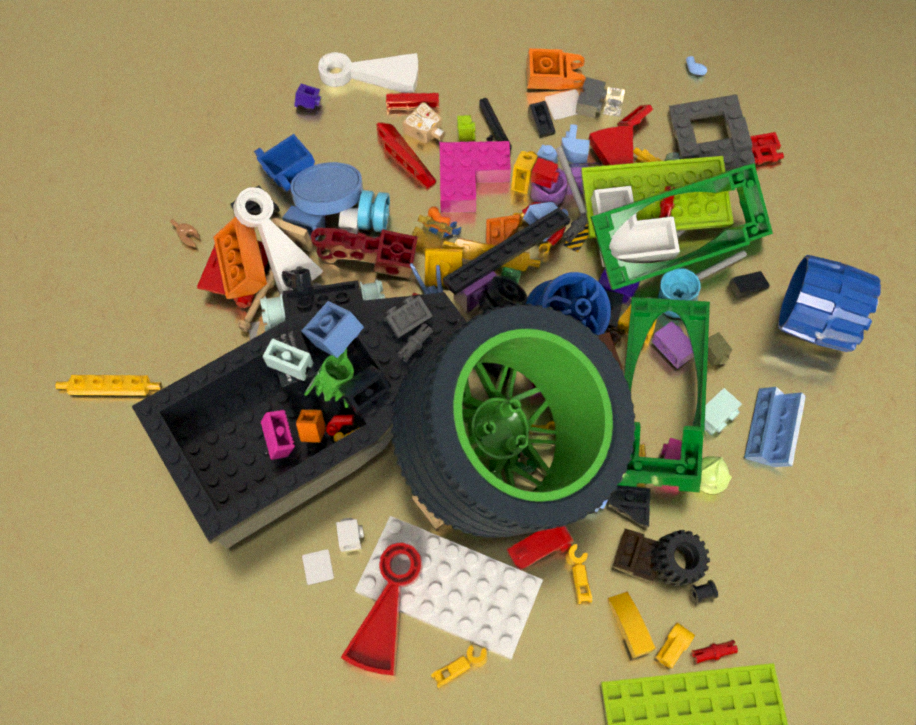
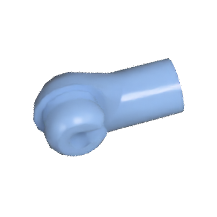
M693 56L686 58L690 73L702 76L707 73V68L702 64L695 63Z

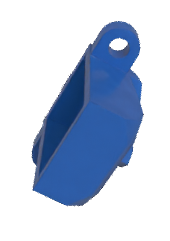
M294 134L265 153L260 147L254 151L256 159L265 173L278 186L282 187L285 192L291 189L290 182L298 173L313 166L315 163L312 154Z

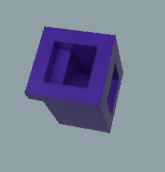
M301 83L296 91L294 106L298 107V105L311 109H314L315 106L319 107L322 99L319 96L320 89Z

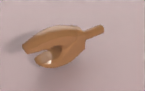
M171 219L170 223L176 227L180 240L186 245L196 248V243L189 236L193 235L199 239L198 231L190 224H178L175 220Z

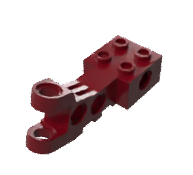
M317 228L311 233L312 243L317 247L316 253L322 262L335 263L337 259L359 260L374 263L373 272L410 279L412 272L410 264L414 263L417 236L383 229L381 230L380 237L376 238L365 236L366 234L363 233L353 234L347 232V230L336 228ZM319 235L326 236L322 241L316 240ZM326 249L331 251L327 256L321 254Z

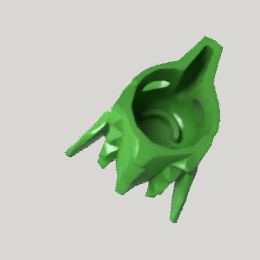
M347 348L338 358L331 355L325 359L304 395H308L316 385V394L319 396L323 391L324 400L327 402L333 396H335V401L342 397L338 388L351 380L354 372L353 366L347 358ZM344 399L345 408H348V404Z

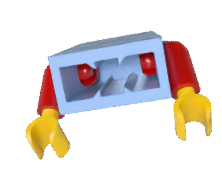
M533 202L524 208L522 213L516 212L513 215L520 214L521 218L531 225L558 207L553 202ZM561 209L568 216V211ZM566 226L543 240L544 242L548 241L539 246V252L542 249L547 250L543 257H547L550 247H554L562 238Z

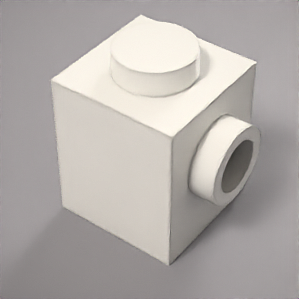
M344 518L341 522H336L341 552L362 549L360 538L364 537L362 525L358 526L357 519Z

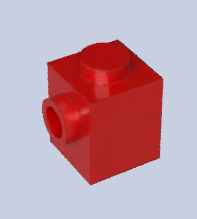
M538 157L532 169L531 182L551 189L553 183H557L560 176L558 164Z

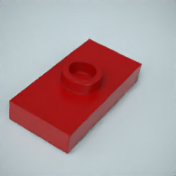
M649 104L639 105L619 121L617 125L634 126L641 123L642 119L653 110L652 106Z

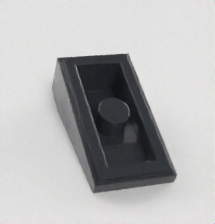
M546 101L529 104L528 111L539 137L555 133L556 131Z
M762 271L733 277L728 284L737 299L770 287Z

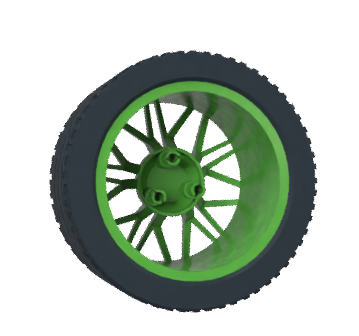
M508 304L504 307L499 306L492 310L489 309L475 316L424 352L414 362L413 366L409 368L408 374L403 378L402 385L398 388L399 394L395 397L396 403L392 410L394 416L391 417V422H393L391 434H393L392 444L395 446L394 455H397L398 459L396 462L402 470L401 475L405 477L406 485L412 489L411 493L418 497V502L424 504L429 513L432 512L434 517L444 521V524L452 525L453 529H459L466 534L472 533L474 536L487 538L509 537L562 527L575 523L577 520H582L588 514L595 512V509L600 508L603 502L611 497V493L616 491V486L623 480L622 476L626 474V467L631 460L630 455L633 453L634 448L632 446L633 441H635L634 431H636V426L634 425L635 413L631 391H629V385L624 377L623 370H621L618 361L613 357V353L608 350L607 345L596 334L592 333L590 328L582 325L579 320H574L572 316L565 315L559 310L554 311L550 307L543 308L542 305L533 306L532 304H515L513 306ZM483 362L503 365L496 387H494L482 365ZM473 367L489 400L481 401L471 396L468 377ZM508 367H510L511 372L504 397L501 394ZM518 371L527 377L536 388L512 397ZM541 392L546 400L527 419L520 408L521 403L519 400ZM549 406L556 431L531 427L535 420ZM463 422L468 423L469 437L466 435ZM529 432L556 436V440L530 439ZM532 444L556 445L550 468ZM522 450L525 451L545 476L542 482L516 466L518 454ZM482 455L483 457L490 459L489 471L480 462V460L478 459L479 456ZM503 467L505 471L507 484L504 483L502 480L501 471ZM513 475L536 488L531 492L515 488Z

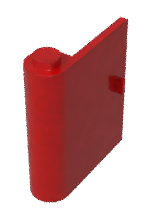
M257 240L265 272L269 260L263 242ZM214 245L198 282L197 289L225 295L216 247ZM256 294L233 299L237 306L246 308L252 305Z

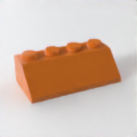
M234 217L213 237L227 299L256 294L267 284L254 227L243 225Z

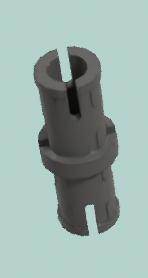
M586 213L580 215L577 220H573L569 229L562 236L563 238L567 236L565 241L571 243L578 233L584 231V227L587 225Z
M422 324L419 330L408 338V342L397 353L400 359L404 357L403 361L407 362L416 350L422 348V343L433 333L429 326L426 329L427 325Z

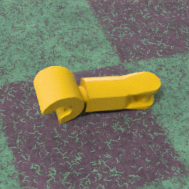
M574 544L566 553V561L569 565L573 566L572 573L576 600L578 604H581L583 601L592 603L586 565H582L587 559L588 553H583L580 558L575 557L574 552L577 549V544ZM585 587L586 593H580V588Z
M470 645L467 649L466 657L462 655L448 665L433 672L431 677L436 679L438 683L436 686L440 688L446 685L455 677L470 669V664L475 667L485 665L488 660L486 648L481 650L479 657H474L475 651L473 646ZM448 670L450 676L445 678L442 673Z

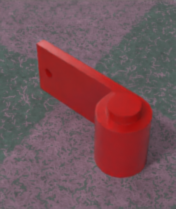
M566 526L537 531L508 548L507 551L517 569L522 571L554 551H561L562 553L568 551L574 540Z

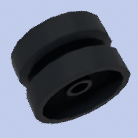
M499 275L492 278L487 289L479 298V305L484 312L495 307H504L508 304L512 306L515 304L525 305L528 296L525 290L514 280Z

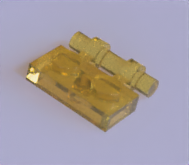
M419 215L418 222L423 223V227L421 229L415 226L412 236L418 237L416 247L423 250L425 248L446 249L443 248L444 240L448 242L449 240L443 236L445 233L451 235L453 228L447 226L448 224L445 222L440 223L433 220L430 216ZM430 227L438 229L437 234L429 232Z

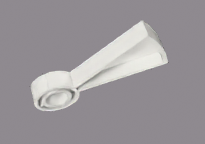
M333 52L324 55L318 63L322 82L331 87L343 86L351 78L402 93H415L417 87V53L351 63L345 54ZM333 68L342 69V71L337 74L329 72Z
M250 187L239 194L233 205L234 214L243 225L258 227L279 294L282 293L283 296V291L293 290L285 286L282 280L283 271L295 270L296 267L301 266L310 270L312 281L323 272L317 264L269 219L273 213V202L267 192L260 188ZM250 200L257 202L261 207V213L259 215L249 214L246 211L245 203Z

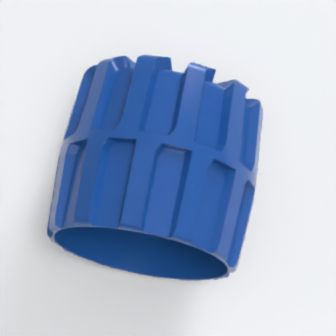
M806 255L798 264L790 280L781 306L778 327L781 331L807 342L844 352H852L856 349V345H860L864 339V330L868 331L872 320L868 318L869 314L876 313L879 303L877 298L881 293L880 279L874 274L845 263Z

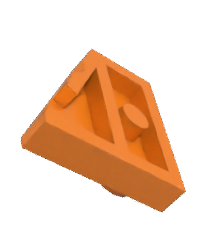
M520 214L486 219V243L498 245L513 236L522 220Z

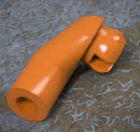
M436 206L428 209V216L434 224L450 226L451 218L441 216Z

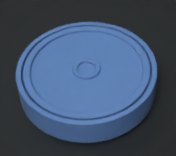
M339 162L321 163L306 168L293 178L290 186L295 206L299 210L313 215H330L347 210L360 200L361 193L364 190L360 172L349 164Z

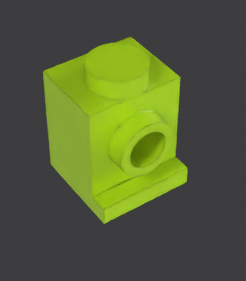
M471 115L457 116L459 142L476 141L475 122H472Z

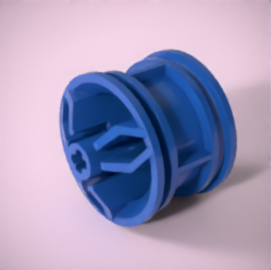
M580 272L565 273L553 280L537 285L530 292L525 305L532 304L533 306L542 305L543 308L551 307L554 311L559 310L565 315L572 316L574 320H579L582 325L590 328L591 332L596 335L604 334L610 321L611 307L606 291L593 277ZM565 290L569 292L568 299H566Z

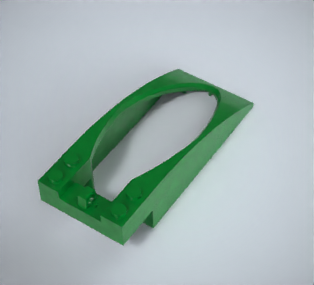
M754 163L681 185L590 217L611 290L749 245L750 241L773 234ZM737 189L745 222L725 228L715 238L697 250L675 259L655 263H629L620 261L612 256L609 245L613 235L629 218L646 206L677 194L693 192L721 193Z
M632 297L624 375L629 385V391L632 389L634 372L640 352L653 323L662 313L672 311L683 321L692 347L697 374V405L692 426H684L680 460L639 457L640 422H634L636 431H634L633 453L630 455L631 460L626 467V474H623V480L617 485L637 487V483L654 484L653 486L662 487V485L678 486V491L700 493L705 432L710 302Z

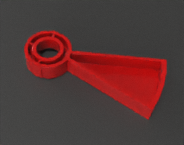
M633 126L610 127L589 134V144L604 166L633 163Z
M400 542L388 546L381 554L379 569L388 584L341 655V659L366 671L384 675H396L401 587L415 583L423 570L422 557L413 546ZM398 555L408 556L411 562L408 572L402 575L395 574L391 567L393 559Z

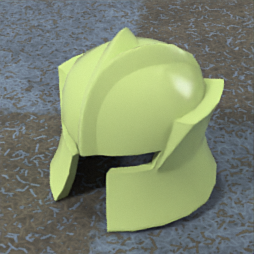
M702 457L700 490L709 494L722 492L727 488L732 478L723 457Z

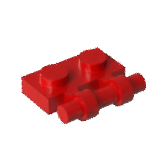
M776 132L750 136L756 165H761L763 162L768 161L773 163L784 159V153H777L776 151L781 147ZM763 152H768L769 155H763V156H762L761 153H763Z

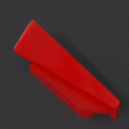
M381 122L376 124L377 135L382 139L383 149L426 189L437 182L394 125Z

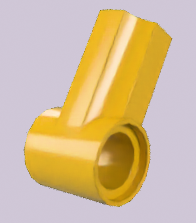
M676 622L666 637L667 641L655 658L665 667L672 669L683 650L685 651L694 639L695 634Z

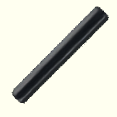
M480 99L479 105L497 140L509 141L488 99ZM509 141L510 151H511V150H512V145H511V143H510V141Z

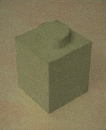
M720 332L708 338V361L712 366L727 362L732 348Z

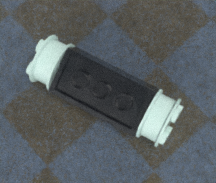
M375 279L374 283L362 284V282L358 283V280L315 286L307 292H296V290L283 291V296L281 293L280 297L267 298L264 296V298H260L262 310L265 309L262 312L263 323L268 324L265 325V332L294 315L320 310L327 301L336 305H342L355 301L385 298V295L380 293L383 292L382 281Z

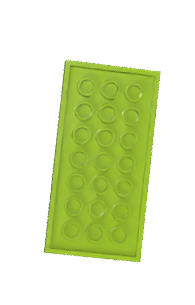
M723 156L581 168L589 239L596 238L590 218L594 216L591 201L594 190L631 186L633 201H637L665 191L666 186H671L672 189V187H678L725 172ZM729 191L721 193L677 194L674 197L673 203L675 206L671 211L670 217H674L676 231L728 227L734 224ZM663 199L637 212V221L658 219L661 211L660 202Z

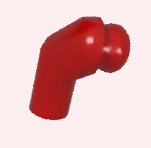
M335 415L326 426L327 434L334 436L343 425H354V415Z

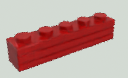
M439 93L386 94L387 109L417 108L423 102L430 108H439Z

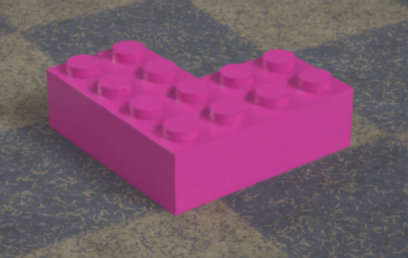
M509 141L439 142L441 213L476 212V183L510 182Z

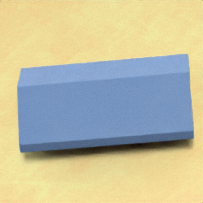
M777 387L759 388L745 453L746 459L772 467H788L793 465L806 397L802 392L784 394Z

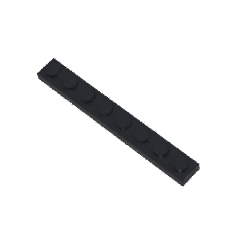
M558 207L445 276L443 283L456 295L569 225L571 219Z

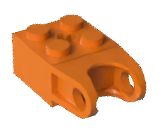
M529 48L526 59L527 88L562 90L583 87L586 77L575 73L573 70L584 66V57L578 54L565 53L559 49Z

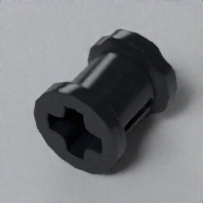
M708 580L706 584L699 586L691 585V594L696 604H700L702 600L708 598H718L717 587L713 580Z

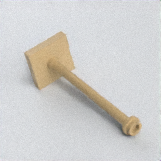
M273 218L272 222L299 248L311 251L313 244L307 229ZM271 268L266 276L267 284L258 291L244 320H239L238 328L242 331L248 332L252 329L250 323L261 304L260 298H264L274 279Z

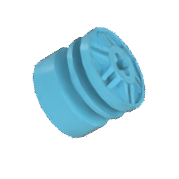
M684 268L669 271L661 279L658 299L698 301L701 289L700 280L692 271ZM672 311L664 312L667 316L680 318Z

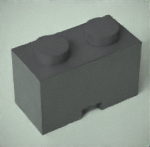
M586 77L582 88L584 90L578 98L575 113L595 118L597 112L601 111L603 105L601 100H605L607 94L605 89L606 82Z

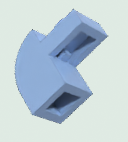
M570 124V131H566L565 137H562L561 147L567 161L574 164L587 163L590 140L576 139L577 125Z

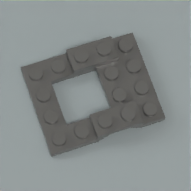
M737 94L669 106L673 131L678 141L681 159L723 156L725 171L747 164H755L752 141ZM723 115L729 138L697 144L690 120Z

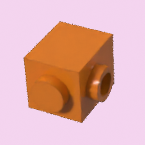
M301 410L296 421L300 441L321 442L326 430L322 411Z

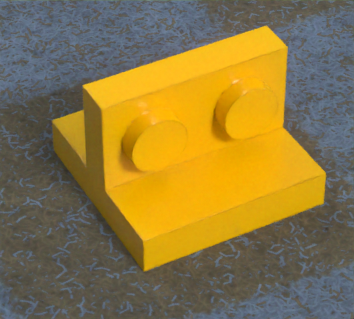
M425 248V285L437 286L436 266L439 265L441 285L446 286L443 283V278L462 267V249Z

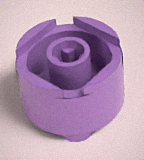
M558 168L560 176L557 183H553L551 189L531 182L530 193L534 202H553L556 206L562 203L567 189V179L563 170Z

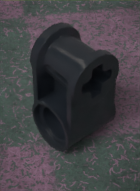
M298 266L295 270L282 272V280L286 287L296 290V292H307L313 289L309 269Z

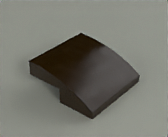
M625 528L613 568L653 584L657 571L654 572L653 570L655 565L651 563V558L654 555L651 554V551L655 549L653 545L657 541L646 538L645 534Z

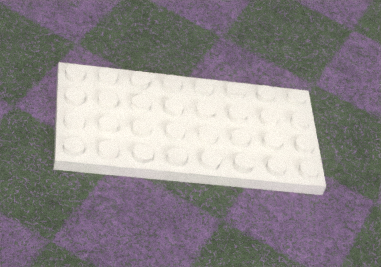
M390 516L355 592L377 601L388 584L379 569L381 554L392 544L400 542L409 544L421 555L423 570L415 583L401 587L399 612L511 660L543 579ZM398 555L393 559L391 567L395 574L402 575L408 572L411 562L408 556Z

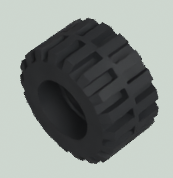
M685 530L674 531L659 538V541L653 545L655 549L651 551V554L654 555L651 558V563H654L655 567H653L654 572L658 571L659 574L657 576L659 579L664 578V583H672V586H684L703 578L706 575L704 572L709 569L707 563H710V558L707 557L709 550L705 549L704 545L706 543L704 540L700 541V536L697 534L693 535V532L689 530L686 532ZM675 548L681 550L686 558L685 569L680 567L675 560Z

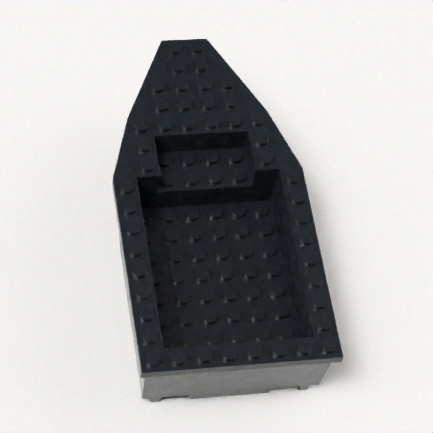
M445 292L421 294L420 297L429 309L432 317L397 338L388 322H385L383 318L387 316L385 312L394 306L397 309L404 306L402 301L410 296L363 300L338 305L350 311L364 327L358 336L347 346V358L354 370L353 378L373 365L383 373L391 388L359 412L353 410L349 405L348 408H345L343 396L338 401H335V396L330 401H325L323 391L319 396L316 394V385L308 395H304L315 375L305 378L304 381L299 380L282 386L276 369L267 366L263 358L268 347L266 339L269 341L272 339L277 340L279 334L299 328L317 373L325 359L331 356V354L316 347L304 335L302 330L319 310L294 315L131 406L210 544L218 541L225 548L231 547L356 471L385 449L393 438V434H391V428H393L391 417L394 416V412L392 410L396 403L395 397L399 394L398 388L402 385L404 376L408 374L407 371L424 352L466 323V320ZM422 324H426V329L429 326L433 333L422 343V348L416 350L407 362L403 361L404 357L400 359L397 355L398 351L408 342V338L413 336ZM284 410L286 411L285 414L287 415L286 418L288 419L287 422H289L288 426H290L289 429L291 430L290 433L292 434L291 437L295 447L288 457L272 460L270 459L261 421L267 412ZM301 410H321L325 427L335 415H354V425H343L338 431L344 435L350 434L337 442L334 441V436L327 434L326 430L321 442H301L296 421Z

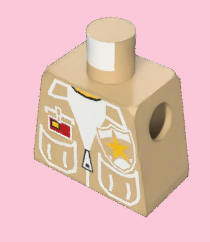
M424 102L402 122L404 134L424 143H428L433 137L441 141L445 136V132L441 130V117Z

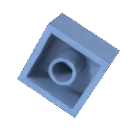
M327 301L302 332L316 347L338 358L364 327L350 311Z

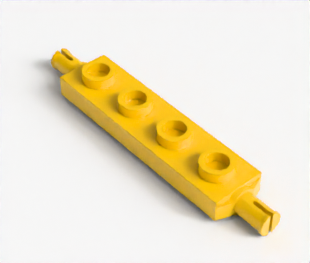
M457 238L455 243L445 240L443 243V248L462 249V258L473 260L496 246L463 238ZM523 252L502 267L526 271L528 266L539 268L541 260L530 259L529 252Z
M71 375L67 382L56 381L55 387L56 389H67L69 395H147L150 390H161L162 383L150 382L148 375Z

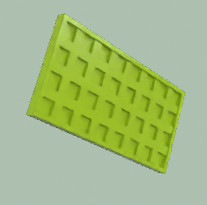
M774 663L600 683L607 725H788Z

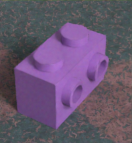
M672 321L654 334L652 343L677 369L694 357L689 338Z

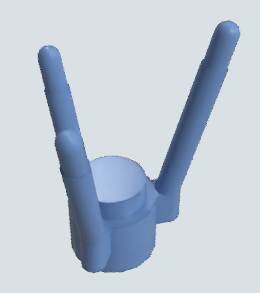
M413 263L410 264L424 294L443 292L439 265L436 266L438 288H435V285L426 288Z

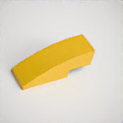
M628 591L609 597L608 602L622 638L626 640L632 658L653 652L655 650L654 643Z

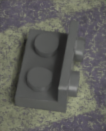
M420 295L415 299L413 296H410L402 301L404 306L399 309L394 306L385 312L387 316L383 320L388 322L397 338L432 317Z

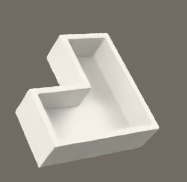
M631 186L594 190L591 197L594 215L634 202ZM634 214L613 235L609 245L612 256L620 261L629 263L675 259L680 250L674 217L637 221L636 214ZM601 256L602 267H605Z

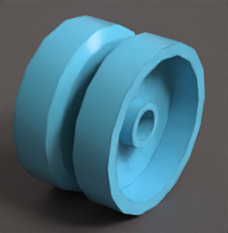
M363 190L358 207L357 219L359 230L368 231L372 224L375 232H381L382 229L386 230L390 213V194L379 192L375 198L373 191Z

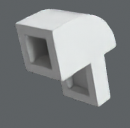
M351 207L340 212V229L358 234V207Z

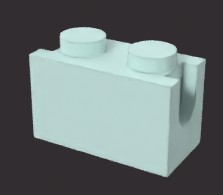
M275 339L271 340L263 355L267 366L303 381L306 378L307 366L312 367L313 365L309 353Z
M725 388L706 404L705 430L711 436L716 431L720 433L727 426L726 422L729 419L733 421L740 414L738 408L742 403Z

